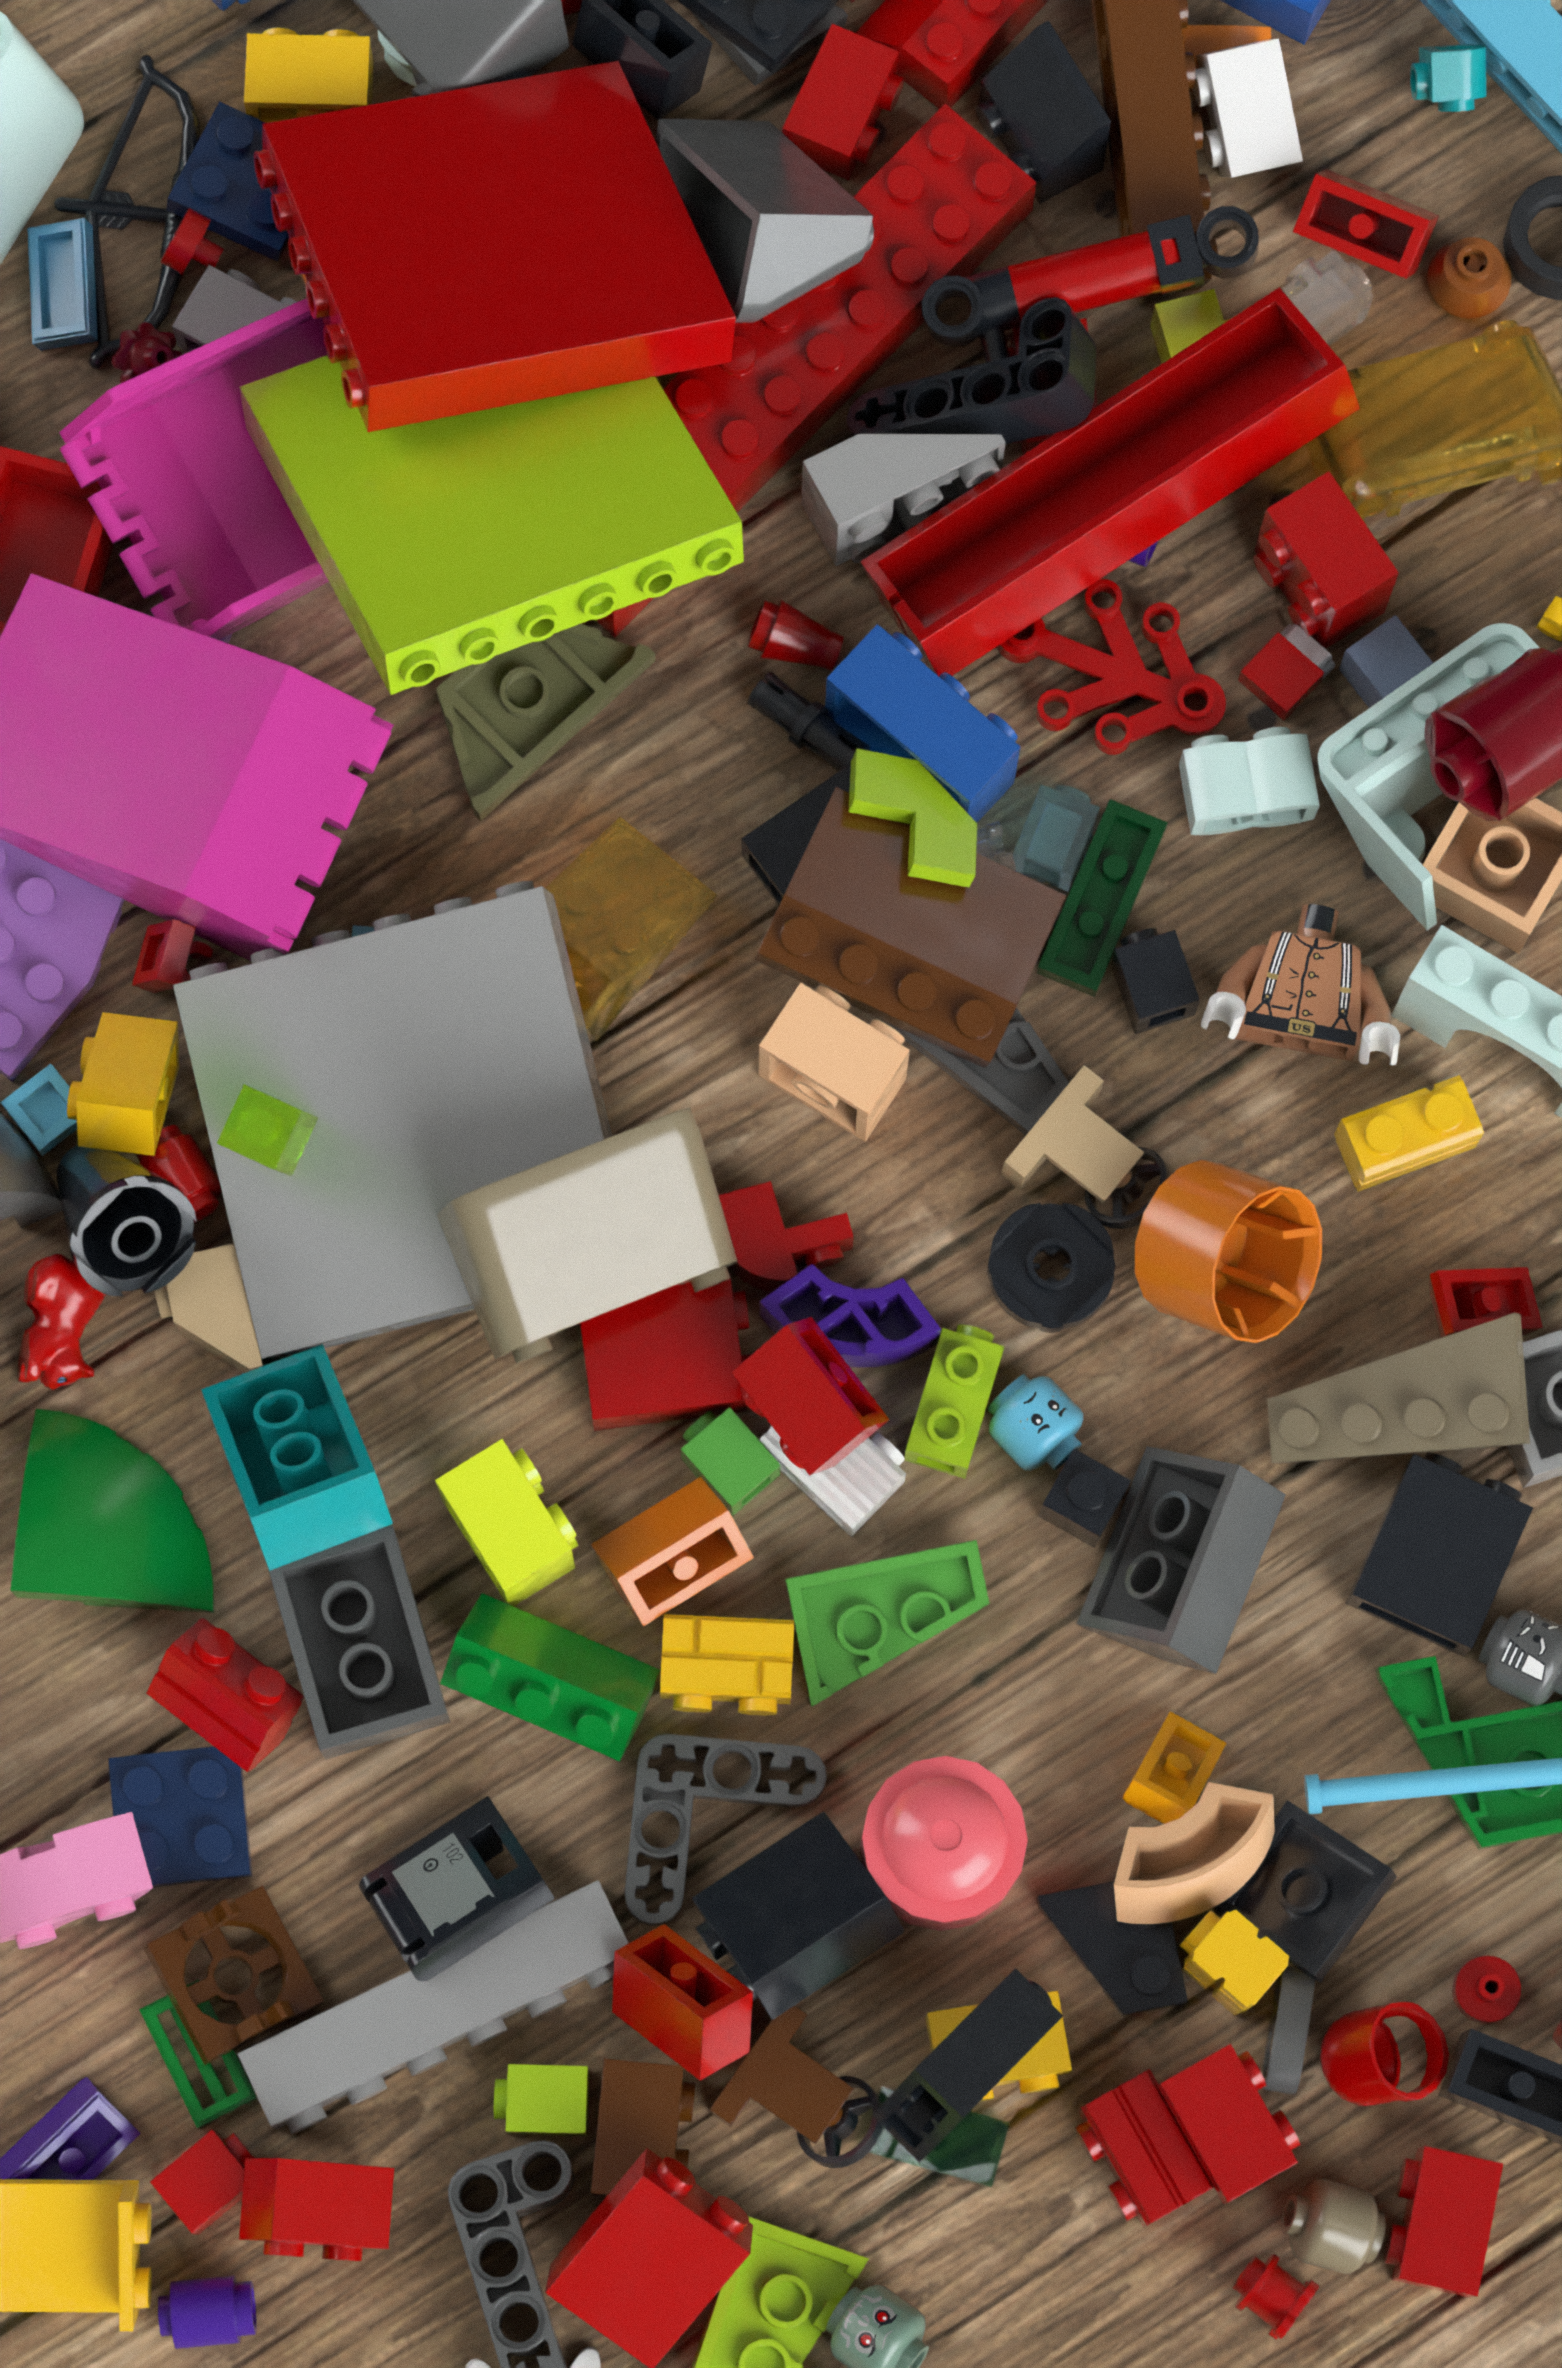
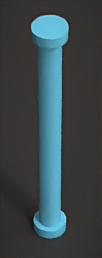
M1562 1758L1319 1780L1318 1774L1304 1775L1308 1814H1320L1324 1806L1562 1784Z

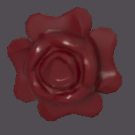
M149 322L139 324L136 332L130 329L123 331L120 334V348L112 358L113 367L118 371H122L120 382L128 381L182 356L183 354L180 351L172 350L176 346L174 334L171 332H159Z

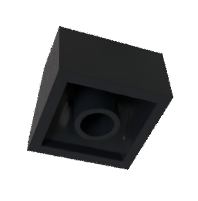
M1048 20L1037 26L981 80L979 105L976 106L978 119L986 134L991 139L999 137L1009 153L1007 157L1036 181L1035 197L1039 204L1103 171L1111 120Z

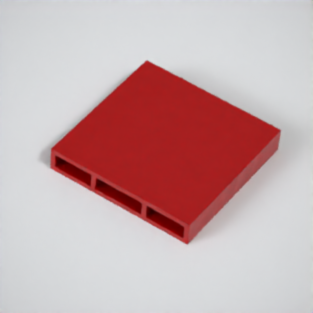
M619 61L262 124V150L254 152V166L258 183L261 189L270 188L272 192L271 208L276 228L279 232H288L290 237L288 249L292 268L296 275L304 274L306 277V297L313 319H323L325 324L323 331L324 343L328 358L332 364L340 362L343 369L341 379L346 403L350 409L358 407L367 432L732 362L736 316Z

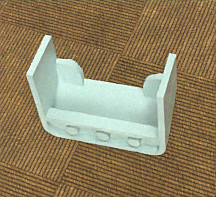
M1497 623L1481 629L1330 735L1322 743L1318 752L1320 778L1366 863L1426 930L1437 924L1433 878L1430 872L1421 864L1426 849L1425 837L1421 827L1414 821L1411 815L1443 792L1436 784L1431 773V759L1424 737L1425 721L1433 711L1479 681L1502 672L1527 650L1540 648L1526 632L1512 624Z

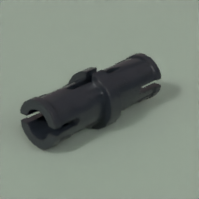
M773 672L765 675L764 680L766 682L761 679L748 698V705L757 709L790 734L788 741L799 749L804 746L828 762L838 772L851 764L857 748L870 750V746L867 743L861 741L827 715V707L819 701L811 703L787 686Z

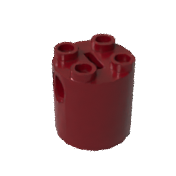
M1562 647L1557 648L1553 652L1545 648L1527 650L1502 672L1479 681L1433 711L1425 721L1424 737L1431 759V773L1436 784L1448 798L1460 802L1470 813L1485 821H1501L1562 779Z

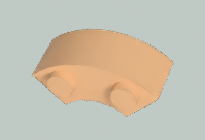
M1208 1782L1199 1802L1181 1818L1157 1827H1129L1114 1882L1117 1922L1159 1924L1178 1921L1201 1914L1219 1905L1236 1893L1254 1875L1270 1848L1275 1833L1273 1794Z

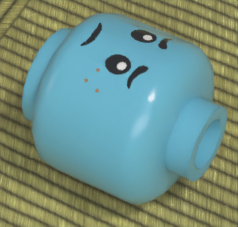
M1025 1374L1021 1375L1007 1386L988 1407V1411L993 1415L989 1423L990 1436L1023 1470L1031 1471L1037 1469L1046 1462L1053 1470H1056L1068 1460L1073 1449L1078 1450L1082 1445L1075 1437V1434L1082 1426L1083 1412L1048 1376H1040L1030 1380Z

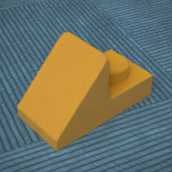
M1169 1711L1127 1787L1123 1800L1163 1824L1181 1818L1196 1804L1227 1743Z

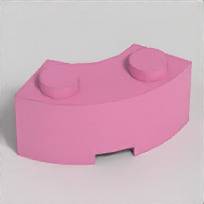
M129 1812L53 1834L54 1841L25 1848L17 1847L0 1854V1943L16 1939L18 1949L30 1948L56 1939L55 1929L84 1916L96 1913L97 1921H104L134 1912L136 1910L134 1901L153 1889L133 1813Z

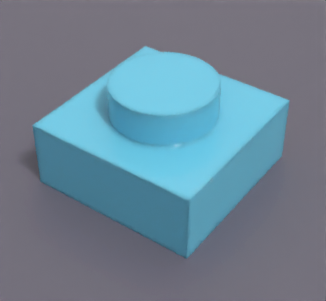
M49 1064L0 1102L5 1111L42 1156L77 1130V1120L68 1119L67 1100L70 1086L52 1064Z

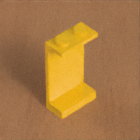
M0 2179V2312L119 2313V2331H133L140 2308H150L152 2296L151 2267H140V2244H149L151 2204L139 2203V2180Z

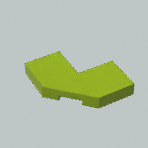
M857 748L851 760L848 812L910 824L908 876L969 888L976 875L977 823L918 760Z

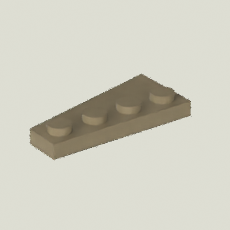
M1512 1313L1268 1398L1271 1463L1282 1464L1530 1444L1521 1314Z

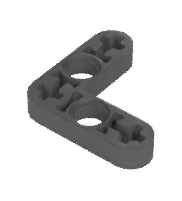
M677 1734L658 1735L648 1740L641 1749L637 1762L625 1883L626 1906L631 1915L640 1923L649 1926H659L672 1921L681 1911L685 1893L694 1799L788 1808L806 1807L820 1797L825 1787L826 1769L820 1756L811 1749L801 1746ZM670 1747L675 1749L676 1760L696 1763L694 1749L709 1750L703 1764L705 1787L690 1786L695 1775L694 1772L686 1771L674 1772L672 1782L659 1781L658 1770L648 1768L649 1760L660 1758L663 1748ZM726 1753L742 1755L751 1766L750 1779L744 1786L738 1789L722 1787L713 1776L715 1762ZM759 1755L773 1756L770 1770L777 1771L790 1770L792 1760L805 1761V1771L810 1774H816L815 1784H804L802 1794L794 1795L789 1793L788 1782L769 1779L770 1793H757L756 1789L761 1778ZM663 1811L670 1813L677 1819L680 1825V1833L674 1844L667 1848L658 1849L645 1842L641 1829L643 1822L649 1815ZM640 1854L657 1861L678 1858V1868L676 1871L663 1866V1889L673 1892L674 1897L672 1902L661 1903L659 1913H648L645 1901L635 1899L636 1890L647 1888L650 1882L651 1866L637 1867V1859Z

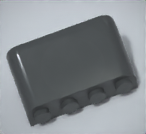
M659 119L655 142L733 309L736 323H754L858 264L865 252L871 248L874 238L873 215L770 121Z

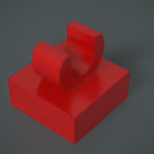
M171 919L149 925L145 933L132 986L152 993L174 989L173 985L191 980L190 974L186 970L188 956L202 960L210 958L213 950L206 943L192 941L196 927Z

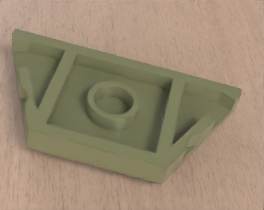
M579 624L557 632L546 640L531 642L496 655L485 663L472 664L454 671L436 688V692L474 815L482 821L656 661L655 653L648 646L638 643L634 647L602 636L601 630Z

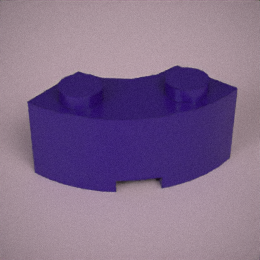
M811 1264L760 1301L759 1316L774 1333H777L787 1324L812 1317L849 1367H880L909 1360L937 1345L941 1333L939 1325L903 1278L881 1288L853 1289L831 1281Z

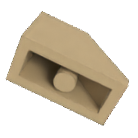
M234 1243L193 1252L189 1262L179 1275L162 1288L155 1290L161 1318L172 1316L173 1322L180 1334L243 1373L265 1366V1359H262Z

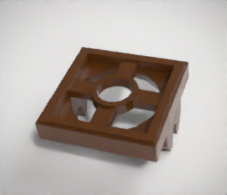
M263 1885L236 1899H224L207 1912L203 1913V1911L196 1913L183 1922L179 1928L147 1943L144 1947L204 2065L319 2007L324 2002ZM220 1927L249 1928L265 1937L271 1945L252 1955L241 1950L231 1949ZM200 1938L212 1961L206 1970V1978L187 1987L184 1979L186 1959L194 1944ZM229 1958L238 1959L248 1967L251 1981L248 1989L243 1993L236 1995L227 1994L217 1986L214 1972L217 1964L222 1960ZM281 1964L283 1970L281 1992L275 2003L264 2012L254 1994L259 1983V1974ZM215 1997L224 2003L235 2004L244 2021L239 2024L219 2022L204 2014L198 2006Z

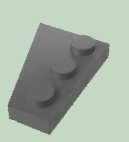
M1017 1007L991 1063L986 1068L980 1067L881 1020L899 1032L905 1041L1025 1136L1069 1084L1031 1024L1025 1021Z

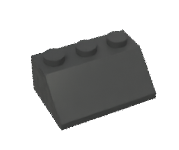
M1147 1446L1077 1624L1084 1629L1169 1663L1216 1674L1286 1494L1240 1465Z

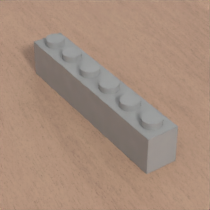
M599 1880L539 1908L428 1981H418L410 1970L238 2053V2056L270 2126L274 2129H279L287 2125L290 2133L295 2134L326 2119L327 2115L323 2107L347 2096L351 2105H355L386 2090L387 2085L383 2078L396 2071L408 2067L411 2076H415L441 2064L448 2059L443 2049L454 2043L468 2038L471 2047H475L507 2031L503 2020L527 2009L531 2018H535L567 2002L563 1991L587 1980L590 1988L595 1989L613 1981L614 1951L629 1943Z

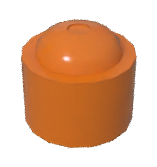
M1199 1160L1179 1167L1158 1187L1143 1213L1135 1241V1275L1143 1297L1159 1312L1229 1338L1258 1343L1278 1335L1299 1315L1314 1288L1322 1260V1227L1315 1205L1300 1190L1221 1163Z

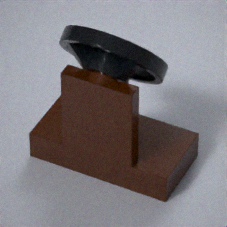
M794 2005L771 2020L709 2109V2112L731 2127L749 2100L753 2099L797 2131L798 2142L802 2150L816 2163L828 2168L850 2166L861 2160L872 2150L881 2135L883 2126L872 2116L869 2130L863 2140L854 2149L839 2156L842 2140L853 2133L858 2123V2116L870 2109H873L874 2114L883 2102L878 2093L865 2081L852 2076L837 2077L790 2043L807 2018V2014ZM853 2087L862 2089L869 2095L847 2100L854 2090ZM824 2134L827 2157L816 2154L810 2141L816 2144Z

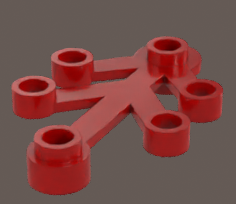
M1099 579L1086 589L1084 609L1092 619L1097 621L1111 655L1047 630L1042 618L1029 625L1033 630V635L1030 638L1019 640L1012 636L997 646L999 653L1013 663H1028L1040 655L1100 680L1069 693L1061 689H1051L1044 692L1038 700L1036 717L1040 725L1047 730H1063L1070 725L1072 719L1134 695L1158 703L1128 718L1115 712L1103 715L1096 724L1094 741L1098 749L1105 754H1120L1129 747L1130 743L1170 727H1174L1187 735L1208 733L1218 726L1225 713L1226 698L1221 686L1213 678L1195 673L1178 635L1180 626L1178 611L1168 603L1159 602L1152 604L1146 609L1141 624L1144 637L1158 647L1169 679L1146 670L1120 611L1122 603L1121 589L1115 582L1108 579ZM1106 592L1113 597L1114 604L1106 609L1098 608L1094 605L1091 598L1096 593ZM1154 616H1165L1171 621L1172 628L1166 632H1158L1150 626L1149 621ZM1189 694H1199L1205 699L1206 707L1199 711L1190 710L1184 704L1183 699ZM1054 701L1060 702L1066 707L1067 713L1059 719L1050 718L1044 711L1045 705ZM1109 725L1119 726L1124 731L1125 737L1119 742H1109L1103 737L1102 730Z

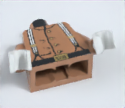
M1316 904L1302 906L1297 934L1273 931L1268 945L1259 944L1251 946L1221 977L1216 993L1210 997L1201 1020V1027L1206 1030L1209 1022L1212 1020L1225 1022L1231 1029L1228 1035L1230 1039L1351 1062L1360 1045L1359 1062L1364 1065H1368L1370 1052L1372 1051L1386 1053L1390 1057L1389 1064L1396 1065L1400 1043L1399 1030L1392 1025L1390 1008L1375 972L1369 966L1361 963L1360 948L1355 945L1334 941L1339 912L1333 908Z

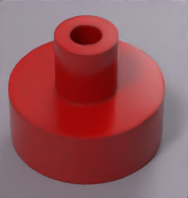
M188 208L160 262L180 274L184 272L191 259L206 267L208 265L215 267L224 248L203 237L211 219Z
M1480 1956L1465 1963L1458 1970L1453 1980L1452 1994L1457 2008L1465 2017L1474 2022L1488 2024L1502 2020L1514 2011L1520 2000L1521 1983L1515 1969L1505 1960L1495 1956ZM1486 1983L1492 1985L1493 1993L1486 1991Z

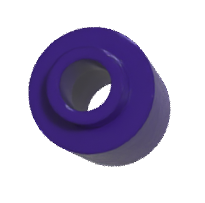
M235 2275L171 2281L170 2295L158 2297V2319L161 2337L173 2336L175 2349L236 2344L240 2343L241 2336L256 2335L257 2316L253 2282H237Z

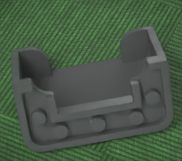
M352 0L412 67L417 86L412 89L413 97L529 77L569 48L561 0Z

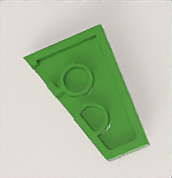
M977 1540L785 1578L810 1706L818 1704L852 1682L882 1667L883 1664L989 1605Z

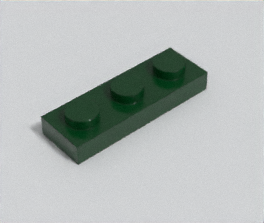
M1109 799L1038 965L1037 974L1090 996H1096L1164 836L1168 822Z

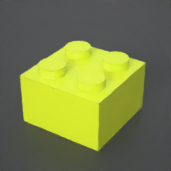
M503 1439L435 1480L442 1502L505 1603L515 1606L575 1569L572 1550L579 1546L575 1539L577 1535L557 1503L547 1509L538 1496L545 1492L540 1483L542 1479L522 1448L511 1453Z

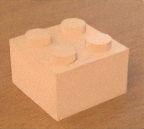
M1534 798L1501 821H1485L1470 813L1459 802L1422 864L1433 878L1435 907L1520 954L1562 881V812Z
M800 983L759 1045V1076L866 1142L906 1081L910 1050L902 1045L905 1041L904 1037L891 1026L876 1019L867 1024L849 1013L850 1004L836 992L821 985L814 991Z

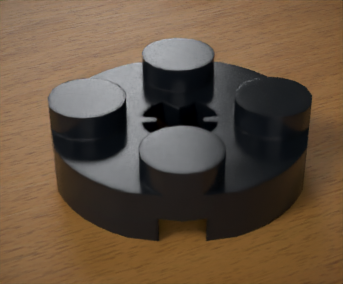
M1062 1202V1205L1053 1203L1041 1205V1203L1024 1206L1010 1215L1001 1224L993 1238L987 1266V1275L990 1280L992 1293L1007 1314L1026 1326L1038 1328L1046 1333L1060 1332L1064 1328L1078 1326L1099 1311L1111 1292L1116 1267L1112 1240L1102 1223L1090 1212L1077 1205ZM1041 1252L1050 1257L1061 1252L1069 1261L1068 1264L1063 1265L1062 1269L1070 1272L1060 1281L1053 1277L1045 1281L1035 1272V1270L1040 1269V1264L1033 1263V1261Z

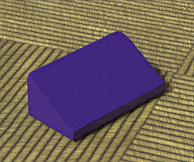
M85 2077L0 2158V2179L94 2180L141 2133L88 2077Z

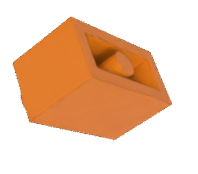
M701 1476L591 1544L615 1590L643 1627L754 1558L729 1510Z

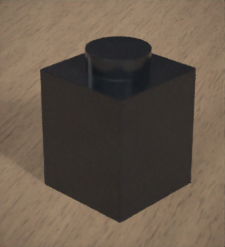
M1149 928L1121 940L1122 947L1115 948L1111 967L1134 1033L1138 1034L1195 1016L1200 999L1176 931L1172 930L1158 935L1156 928Z
M1073 1449L1043 1502L1038 1517L1095 1548L1124 1497L1131 1480L1080 1451Z

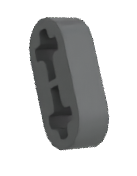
M1287 1966L1276 1980L1262 2067V2075L1267 2084L1266 2087L1262 2088L1263 2090L1291 2095L1296 2094L1300 2082L1315 1988V1979L1297 1967Z

